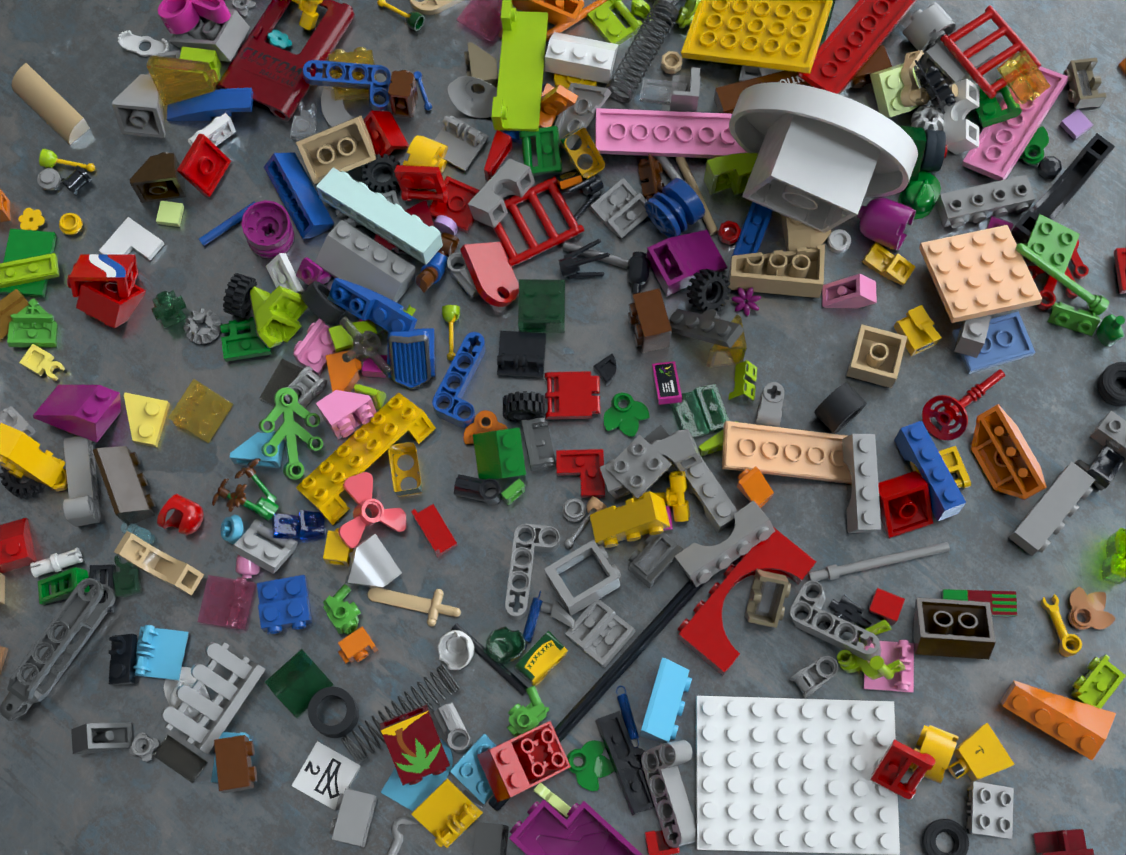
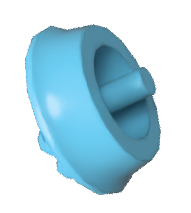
M234 514L223 520L220 530L221 536L225 541L235 544L241 538L243 522L239 515Z

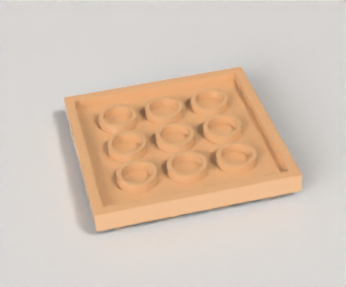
M1008 225L920 244L921 254L952 323L1041 303L1042 297L1022 255L1016 251L1017 244Z

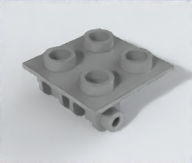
M452 115L450 117L445 116L442 122L444 127L435 138V141L448 146L444 160L466 171L489 136Z
M639 435L606 469L638 499L672 464Z
M972 781L967 789L969 791L968 801H971V803H967V806L971 807V810H967V814H971V816H968V826H966V829H969V834L1012 839L1014 788Z

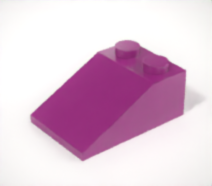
M57 385L33 414V418L97 443L121 413L120 392L101 385Z

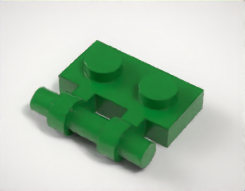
M250 317L249 320L237 322V320H230L229 323L220 324L221 333L230 332V336L221 337L225 362L271 354V348H267L257 336L254 317ZM251 329L250 333L238 334L241 330Z

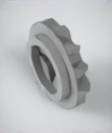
M201 308L196 312L192 311L191 315L185 318V334L194 343H210L217 338L221 331V321L218 315L211 309L204 310ZM205 321L209 328L199 330L195 323H203Z

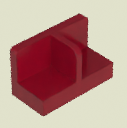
M1083 829L1033 833L1032 835L1035 855H1094L1093 848L1087 849Z

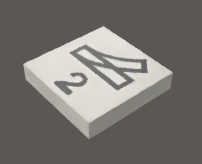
M317 741L292 786L336 811L340 793L344 794L345 788L349 789L361 766Z

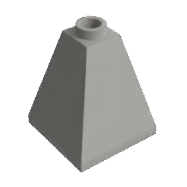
M152 73L140 74L112 102L121 134L165 138L164 109L159 78Z

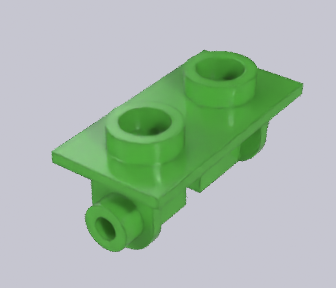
M1059 301L1053 304L1051 308L1052 313L1047 322L1092 336L1101 319L1095 312H1088L1082 309L1074 311L1073 306Z

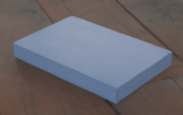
M1019 311L990 319L985 344L978 357L974 358L965 354H961L968 374L1033 356L1035 350ZM961 328L954 329L952 332L955 342Z

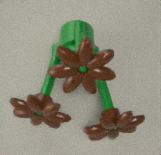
M256 458L249 462L247 467H243L236 473L235 479L240 478L243 474H246L248 478L251 477L266 495V498L261 496L255 504L246 500V493H244L247 487L246 484H238L235 492L230 493L229 490L225 489L229 480L227 478L218 487L217 493L213 496L212 505L214 506L220 497L228 498L230 500L226 506L229 507V512H232L235 506L238 508L239 505H242L254 511L265 520H270L279 505L274 503L277 497L271 494L256 476V471L253 467L261 459Z

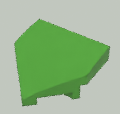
M34 298L28 302V306L17 314L13 313L10 316L12 321L9 322L7 339L9 347H31L32 344L38 347H57L58 325L53 315L47 313Z

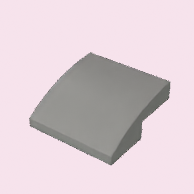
M624 178L589 207L620 239L648 216L645 209V202L647 200L641 193L637 194Z
M597 600L587 607L575 621L574 628L570 627L565 635L599 665L606 668L636 631L631 625L616 615L614 610L601 600Z

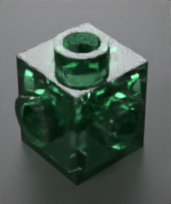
M174 290L160 292L156 295V298L152 299L154 307L151 308L153 315L157 321H162L165 328L176 325L186 319L184 309L187 306L182 296L177 297Z

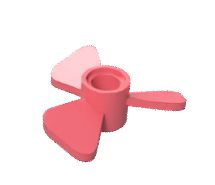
M363 472L351 476L344 481V489L358 504L353 511L354 519L343 524L338 531L339 537L348 548H355L359 544L365 527L378 521L397 532H402L406 529V513L401 508L384 509L380 501L372 499L373 476L370 473ZM366 507L372 512L371 518L365 513Z

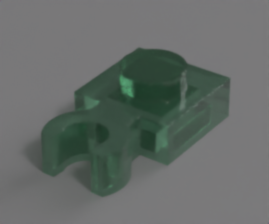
M118 555L115 556L114 562L120 569V572L113 573L116 597L121 598L141 594L142 586L139 569H132L134 565L129 562L122 564L121 558Z

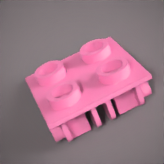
M899 640V642L880 641V656L883 658L884 663L888 665L899 659L905 665L906 670L894 673L892 679H886L883 676L871 680L864 673V689L913 693L914 643H909L908 640ZM871 643L870 646H865V650H868L870 647L874 648V645Z

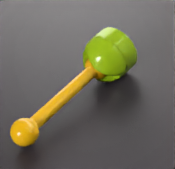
M42 149L40 153L39 165L42 167L50 168L60 163L74 167L78 165L88 172L95 170V166L92 163L86 165L58 159L57 155L48 149Z
M457 305L442 306V317L449 323V353L447 354L449 361H453L456 355L453 343V323L460 316V306Z

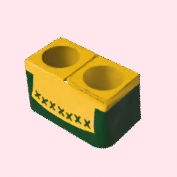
M577 128L560 139L581 177L590 178L604 169L605 162L586 128ZM573 134L578 135L582 141L580 148L577 150H570L566 145L567 138ZM588 154L592 157L593 163L589 169L583 170L578 166L577 160L580 155Z
M406 442L390 446L388 453L393 488L397 496L402 497L422 493L415 444ZM410 455L413 458L414 465L410 470L404 471L398 467L397 461L400 456ZM406 477H412L417 481V488L402 490L401 481Z
M547 631L514 666V670L536 687L567 655L568 650L550 631Z

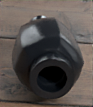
M633 252L632 257L628 261L627 278L632 284V294L640 293L641 285L648 279L650 261L646 258V253Z

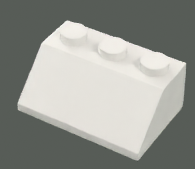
M554 32L550 37L545 55V71L608 84L611 79L618 44Z

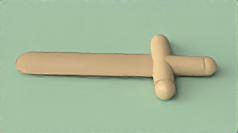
M371 588L367 593L369 600L428 613L427 625L430 627L435 626L438 614L459 617L461 615L459 608L441 604L444 594L441 589L434 591L432 599L382 588Z

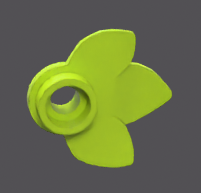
M686 0L684 7L682 6L678 11L679 16L675 23L679 24L680 28L691 24L701 0Z

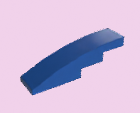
M252 88L220 89L169 99L167 121H212V117H221L225 113L228 116H232V112H252L253 90Z

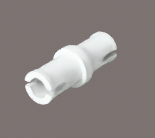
M79 548L61 554H51L49 558L30 563L31 572L35 578L53 571L60 572L65 567L82 563L83 559L79 558L82 557Z

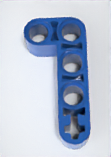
M310 60L303 67V79L310 85L369 89V106L372 110L384 111L388 107L391 73L385 66ZM311 69H315V77L311 76ZM323 69H326L325 78H322ZM332 70H338L342 76L334 79L329 73ZM354 72H361L364 78L357 81L352 77V74ZM381 73L386 77V81L378 82L374 76ZM380 95L384 97L385 103L379 105L374 102L373 98Z
M471 332L466 335L432 400L436 416L464 429L474 423L476 417L473 405L463 400L462 397L486 351L484 337L480 333ZM463 362H468L470 364V366L466 369H462L459 367V365ZM452 382H458L460 384V386L456 389H451L448 387L449 384ZM442 402L450 404L446 409L438 408V405ZM464 411L471 413L466 419L460 418L459 414Z

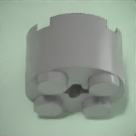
M933 2L924 11L921 9L916 11L911 16L912 22L902 33L917 50H922L923 55H925L927 50L941 41L940 38L945 34L949 35L957 26L939 4Z

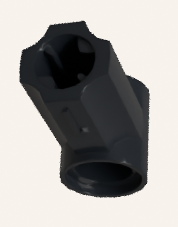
M458 474L454 485V495L484 501L489 505H496L502 500V489L496 480H484ZM489 488L497 489L496 494L493 496H486L485 492Z

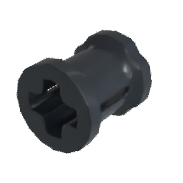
M78 165L75 167L76 170L66 179H61L65 187L74 195L78 193L77 190L86 182L90 183L92 181L89 175Z

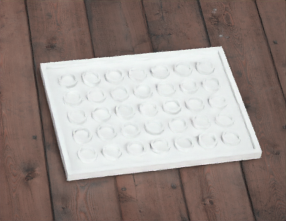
M696 696V850L900 855L898 794L870 780L873 771L892 741L896 740L894 701Z

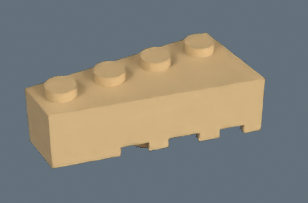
M817 245L816 248L811 249L800 247L794 251L786 252L775 250L774 253L769 254L759 252L732 256L729 268L728 281H730V285L728 288H731V290L742 288L744 291H747L750 287H753V292L819 298L824 285L825 245Z

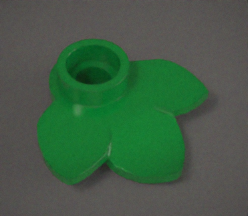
M1043 126L1037 129L1019 159H1022L1029 165H1036L1044 158V148L1049 143V136ZM1035 153L1036 157H1031L1028 154Z
M618 393L612 398L611 407L604 413V427L606 431H612L619 427V430L624 435L634 437L639 428V420L650 418L648 408L642 402L634 401L628 393ZM620 402H625L627 406L625 408H621L618 404Z
M588 741L581 749H574L567 755L571 766L568 770L576 774L578 784L586 790L598 791V778L606 777L615 771L611 761L602 755L605 748L604 742ZM575 758H581L583 764L581 766H575L573 760Z

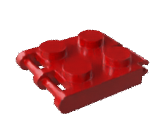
M591 371L546 372L544 374V378L547 379V392L545 393L547 413H545V419H592V414H600V396H592V394H600L599 376H591ZM552 380H554V392H552ZM552 399H554L555 412H552Z

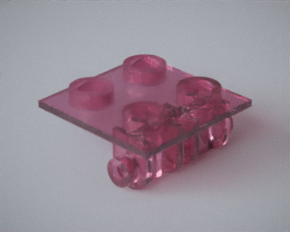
M471 0L456 21L492 42L502 30V0Z
M208 575L198 623L246 630L256 583L246 581L247 579L240 577L230 579Z

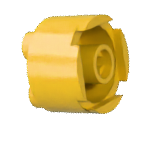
M417 135L407 150L409 154L408 161L404 160L403 165L439 167L441 173H443L447 164V160H444V157L446 156L448 146L425 136Z
M924 725L916 744L921 746L920 750L915 748V750L921 754L927 753L931 755L936 763L931 770H927L923 777L941 784L944 772L948 768L955 750L958 736L932 725H929V727ZM912 763L909 767L912 769L913 773L917 768V765L914 763Z

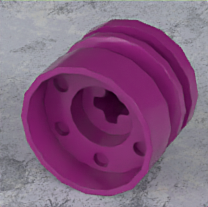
M267 200L256 202L248 207L242 218V229L252 251L258 256L268 259L275 258L279 253H287L293 245L295 235L289 214L285 208L275 201Z

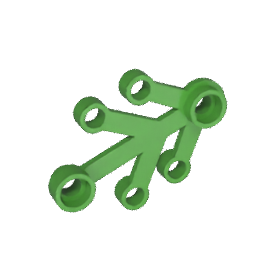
M286 387L276 392L274 408L265 419L259 422L260 431L270 433L275 428L274 422L283 413L284 422L269 442L263 444L261 451L264 456H275L278 452V445L285 437L288 462L283 467V473L286 478L296 480L304 474V466L298 460L296 436L303 440L312 451L320 450L323 447V441L320 437H313L294 421L293 412L304 419L306 426L317 427L320 424V417L318 414L310 413L298 403L297 393L293 389ZM285 395H288L290 397V402L288 404L284 402ZM311 416H314L315 423L313 425L309 422V418ZM266 421L270 423L268 430H265L263 427ZM314 439L318 441V446L316 448L312 446V441ZM268 445L273 447L271 454H268L266 451ZM294 466L298 467V473L296 475L292 472V468Z

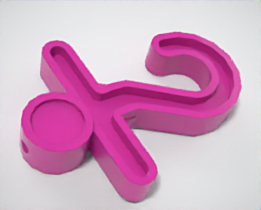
M163 0L157 10L167 30L171 34L176 35L193 29L199 21V16L218 24L228 21L231 17V13L224 0Z

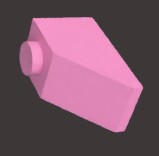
M862 274L825 284L822 288V307L858 309L877 303L876 281Z

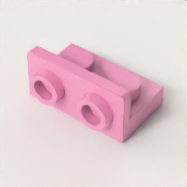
M320 318L316 323L313 322L309 326L306 337L303 341H299L296 344L293 354L299 364L304 367L310 366L313 369L312 372L319 376L327 366L325 355L336 353L328 329L331 327L327 326Z

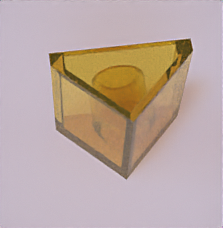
M737 314L731 322L740 324L743 328L741 316ZM744 331L731 348L714 344L710 349L706 366L715 368L743 362L747 349Z

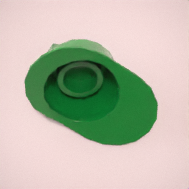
M921 171L919 172L918 180H909L907 187L901 191L898 203L916 210L914 219H922L928 216L935 206L941 191L940 182L931 173Z

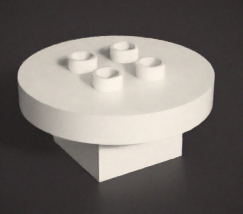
M771 82L747 87L739 95L729 122V130L735 141L748 153H759L742 197L823 233L858 215L864 196L883 197L903 191L908 185L918 157L917 147L911 137L892 120L857 101L805 85Z

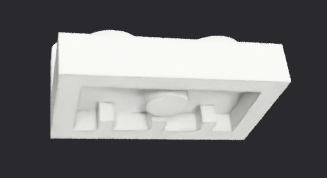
M226 113L221 117H216L210 124L197 131L188 139L189 145L192 146L198 134H204L213 144L219 145L236 132L231 118Z

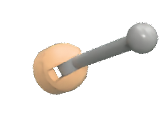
M592 496L586 505L588 515L570 539L565 540L564 546L568 549L572 548L573 541L590 520V514L608 507Z

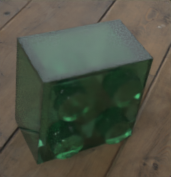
M519 279V332L565 333V280Z

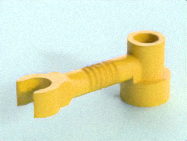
M1055 594L1052 596L1054 605L1047 604L1045 597H1043L1041 606L1050 614L1060 639L1059 653L1063 657L1077 654L1082 648V641L1077 635L1068 634L1059 612L1058 597Z

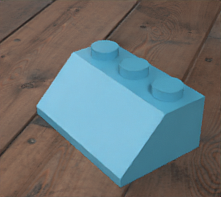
M663 657L639 736L659 743H668L670 739L675 740L679 726L674 723L677 715L682 716L685 702L681 701L683 691H689L692 678L688 677V669Z

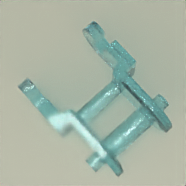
M123 523L121 525L123 534L128 531L148 544H152L155 541V536L145 528L131 523L126 530L127 524Z

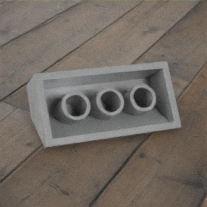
M342 219L327 235L315 260L317 265L334 278L360 285L395 302H398L415 282V267Z

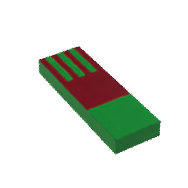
M943 589L941 591L942 599L990 602L992 616H1017L1016 591Z

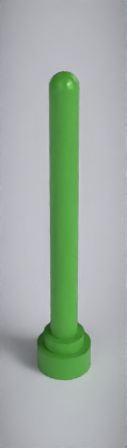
M1019 243L1016 245L1017 252L1086 301L1089 310L1095 312L1097 316L1107 309L1109 300L1096 294L1092 295L1024 244Z

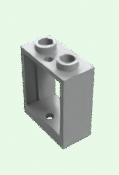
M594 540L544 568L547 580L570 616L620 587L619 577H621L618 568L615 564H609L607 561L609 556L602 545L598 546ZM594 554L608 575V578L573 597L559 574Z

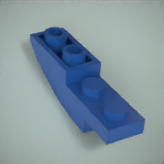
M334 278L328 300L361 320L369 319L389 332L414 330L417 319L404 312V306L370 289L346 280Z

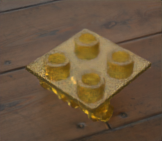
M193 379L168 418L173 421L174 425L180 428L183 427L209 443L233 406V403Z

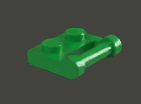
M1009 84L996 92L1001 93L1007 105V109L1004 110L1001 109L996 97L990 99L979 88V107L974 110L983 128L1015 118L1021 114L1022 109L1015 102L1008 88Z
M557 126L539 128L538 131H519V139L522 140L524 165L530 167L533 176L562 172L559 129ZM532 138H536L538 166L535 167L532 164L530 141Z

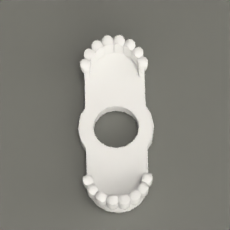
M130 30L128 32H121L118 37V42L124 50L137 53L143 57L151 56L158 58V53L169 52V44L164 38L158 41L149 36L133 35ZM142 42L151 43L149 50L141 51L139 49V45Z

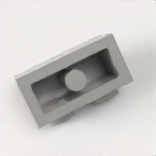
M345 788L344 794L340 793L336 808L340 809L338 817L333 819L331 823L330 834H333L332 840L364 848L378 797Z

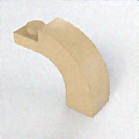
M126 531L114 553L135 567L191 596L204 576L203 573L189 564L163 553Z

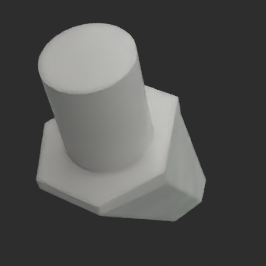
M555 601L554 604L542 603V612L550 613L552 618L574 628V619L559 602Z

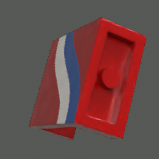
M81 254L77 262L74 263L71 274L67 277L68 288H71L73 297L79 296L81 284L85 283V281H116L119 297H129L139 275L136 256L126 254Z

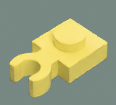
M34 344L31 345L19 362L22 366L39 376L46 372L48 377L54 381H57L58 378L53 374V370L56 368L62 371L65 370L60 362L52 361L54 357L50 353Z

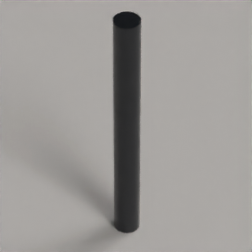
M459 623L452 627L451 630H460L467 634L473 641L474 652L522 696L526 693L528 687Z

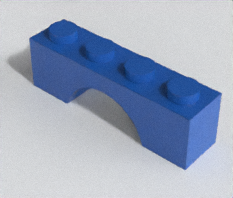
M919 421L900 428L894 441L904 460L914 463L922 478L928 483L931 509L937 521L959 514L966 501L923 422Z

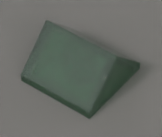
M302 649L265 681V684L296 718L308 709L312 697L318 691L334 686Z

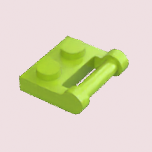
M608 0L587 14V19L608 43L618 44V46L636 35L643 24L633 16L622 0ZM616 8L629 23V28L626 29L611 11L612 9Z

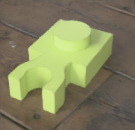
M539 783L534 792L548 802L559 814L568 819L567 813L571 807L542 783Z

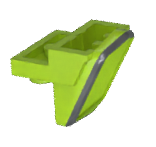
M280 285L272 293L257 287H253L250 291L257 336L267 348L278 346L283 341L288 343L302 325L298 319L308 308L301 294Z

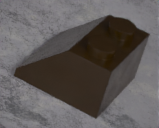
M162 152L158 155L150 156L130 178V184L141 203L186 197L185 179L177 172L180 164L174 153Z

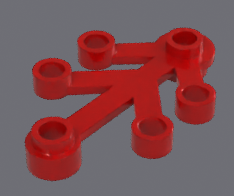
M1077 240L1070 260L1075 267L1073 276L1076 279H1084L1089 269L1083 264L1076 250L1079 246V240ZM1037 265L1027 266L1028 270L1033 273V280L1037 275L1045 273ZM1067 266L1065 275L1075 281ZM1077 269L1083 270L1084 274H1080ZM1050 275L1044 290L1039 292L1042 299L1047 301V304L1041 302L1036 305L1042 310L1050 309L1056 301L1053 291L1057 280ZM1066 288L1065 294L1068 298L1075 299L1078 297V295Z

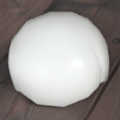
M460 630L447 632L440 638L437 645L439 660L445 662L450 670H461L470 663L474 655L473 641Z

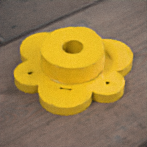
M26 208L23 211V215L18 218L21 223L20 228L22 230L31 229L37 231L38 226H42L45 223L44 217L41 216V211L39 209Z

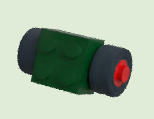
M899 126L911 137L918 150L917 161L910 180H918L920 169L940 171L943 160L947 155L945 132L930 129L924 130V128Z

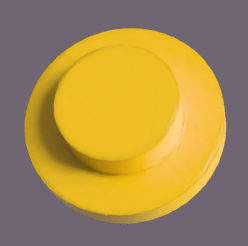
M66 213L60 218L59 228L66 235L77 234L82 228V220L77 214Z

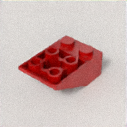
M551 721L477 755L497 802L511 798L571 767Z

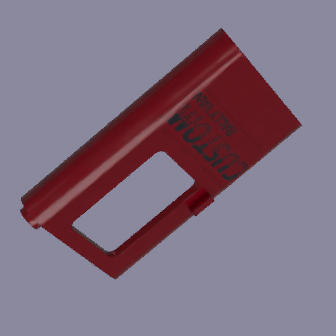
M272 0L217 83L216 88L219 90L221 88H252L253 101L269 107L270 111L278 118L289 121L311 87L303 79L305 63L310 60H328L355 17L353 8L346 3L341 4L333 0H323L322 3L318 4L328 10L303 50L299 54H293L265 42L268 38V33H271L291 0ZM311 69V76L315 77V69Z

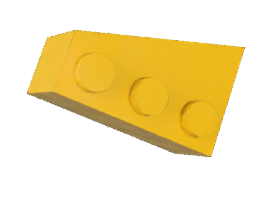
M1 423L0 466L9 470L8 473L15 477L22 478L24 475L52 488L65 462L53 457V453L49 450H46L45 453L39 449L40 444L24 432Z
M648 491L644 493V499L634 502V498L626 500V505L619 507L613 505L590 514L595 542L605 548H611L619 545V541L627 539L628 542L641 539V535L644 534L657 535L663 533V529L670 527L664 499Z

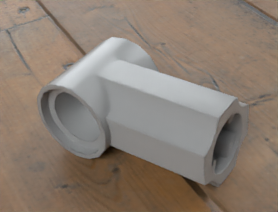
M462 253L451 254L447 260L450 276L458 281L471 298L477 297L479 293ZM456 263L464 265L461 269L453 268V265Z
M445 704L433 713L451 749L457 754H465L472 747V738L468 734L454 704ZM457 736H465L466 742L463 746H454V740Z

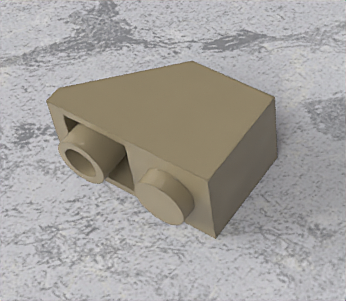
M467 43L468 51L464 52L465 64L470 65L471 71H467V76L482 79L498 87L496 58L474 43ZM473 84V92L485 91L483 85Z

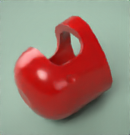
M175 494L160 510L157 517V525L164 529L176 527L179 529V533L190 535L201 526L204 511L198 503ZM175 509L171 517L165 522L167 512Z

